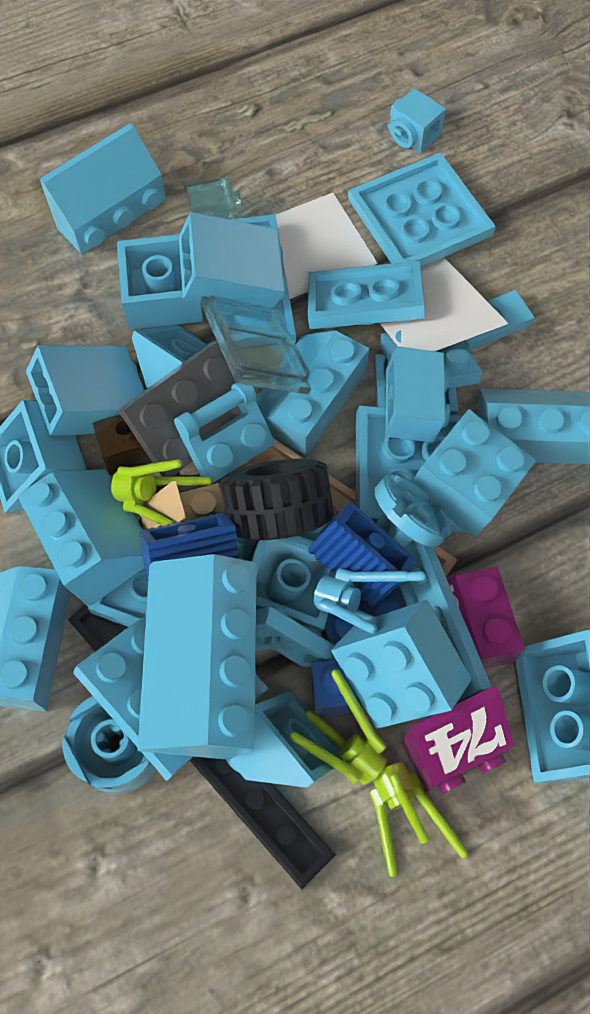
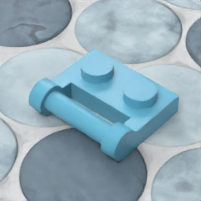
M246 379L233 384L231 391L192 414L185 412L174 419L175 426L200 476L211 477L212 483L276 444L257 405L255 390ZM239 406L242 414L204 437H200L199 428Z

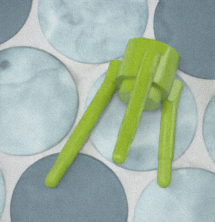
M177 459L136 467L120 466L112 478L111 491L117 501L124 502L123 510L125 512L137 513L159 525L166 526L175 522L141 505L152 499V496L156 493L157 486H167L172 481H176L177 486L211 485L213 480L211 477L149 475L182 467V461Z
M335 669L332 671V677L367 738L362 739L356 734L346 741L331 726L316 715L314 711L308 710L306 717L340 749L339 756L343 760L297 732L291 733L290 739L342 772L353 784L359 781L362 785H365L374 780L384 769L387 757L382 751L387 747V744L376 734L348 683H346L341 672Z
M398 762L385 767L373 780L376 789L370 791L369 795L376 809L389 876L396 877L397 867L385 806L387 803L391 811L403 807L419 841L422 844H427L429 837L412 803L417 797L458 855L463 859L467 858L468 851L423 790L415 772L409 774L404 762Z

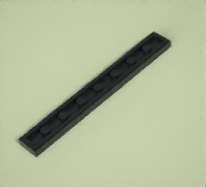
M84 605L68 619L95 652L128 628V626L91 614L87 605ZM193 757L190 760L301 889L336 856L272 783L245 780L241 773L235 771L228 764L226 759Z

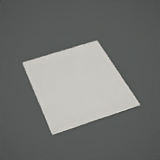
M334 193L275 215L280 246L283 250V263L289 299L309 291V272L378 264Z
M445 257L421 267L425 318L413 319L407 322L392 321L380 323L397 346L428 351H438L509 324ZM400 330L401 343L398 342L395 338L396 333Z

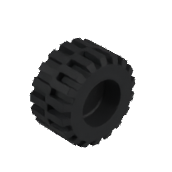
M304 458L263 462L237 469L220 480L225 514L235 524L236 536L238 538L247 540H275L298 536L322 527L330 522L334 516L328 469L324 462Z

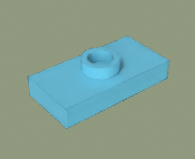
M516 290L487 301L509 324L464 340L469 351L532 325L535 317Z

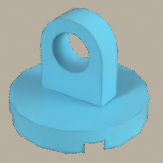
M401 475L385 476L374 488L375 498L380 508L384 511V514L376 524L403 548L412 539L427 547H438L451 534L450 521L444 511L438 506L432 509L426 503L430 498L427 495L428 493L411 480Z

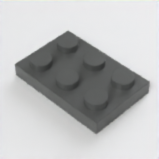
M212 341L118 411L153 463L177 459L182 461V467L159 472L161 476H174L193 461L175 426L174 419L185 412L192 414L232 390V385L242 380V377L221 342ZM239 406L199 428L200 437H204L242 414Z

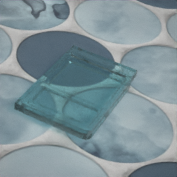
M214 295L202 297L200 304L236 383L309 394L311 386L307 379L310 371L278 311L270 307Z

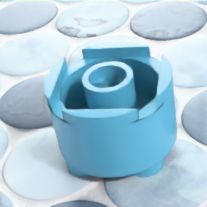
M93 696L83 701L73 711L66 734L63 737L62 748L66 763L74 775L93 788L107 794L129 793L139 789L151 780L157 769L142 752L138 751V747ZM118 735L122 739L120 741V748L113 752L110 750L112 747L110 739Z

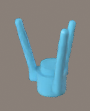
M339 568L335 577L324 575L320 579L314 593V605L318 610L334 614L354 626L373 634L377 631V626L367 620L374 618V616L358 609L361 592L358 588H355L353 582L424 581L427 576L424 572H353Z

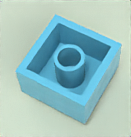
M179 234L117 241L121 304L129 330L203 322L201 303L183 300Z
M468 409L425 461L412 482L428 493L427 495L430 498L427 502L434 507H441L448 518L475 538L494 518L536 462V459Z
M428 600L368 619L367 621L377 626V631L373 634L353 626L331 650L376 729L451 711L472 681L471 676Z

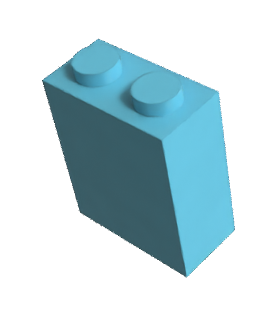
M194 212L189 213L178 236L183 300L270 314L278 301L284 298L287 289V280L282 274L283 250L278 243L277 229Z
M38 345L26 370L49 436L95 434L92 423L121 415L118 410L145 391L138 376L137 366L132 361L126 346Z

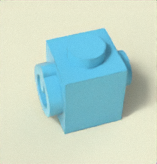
M414 88L403 98H398L392 105L390 110L391 121L387 125L389 133L399 146L403 148L411 147L418 153H422L442 135L446 108Z

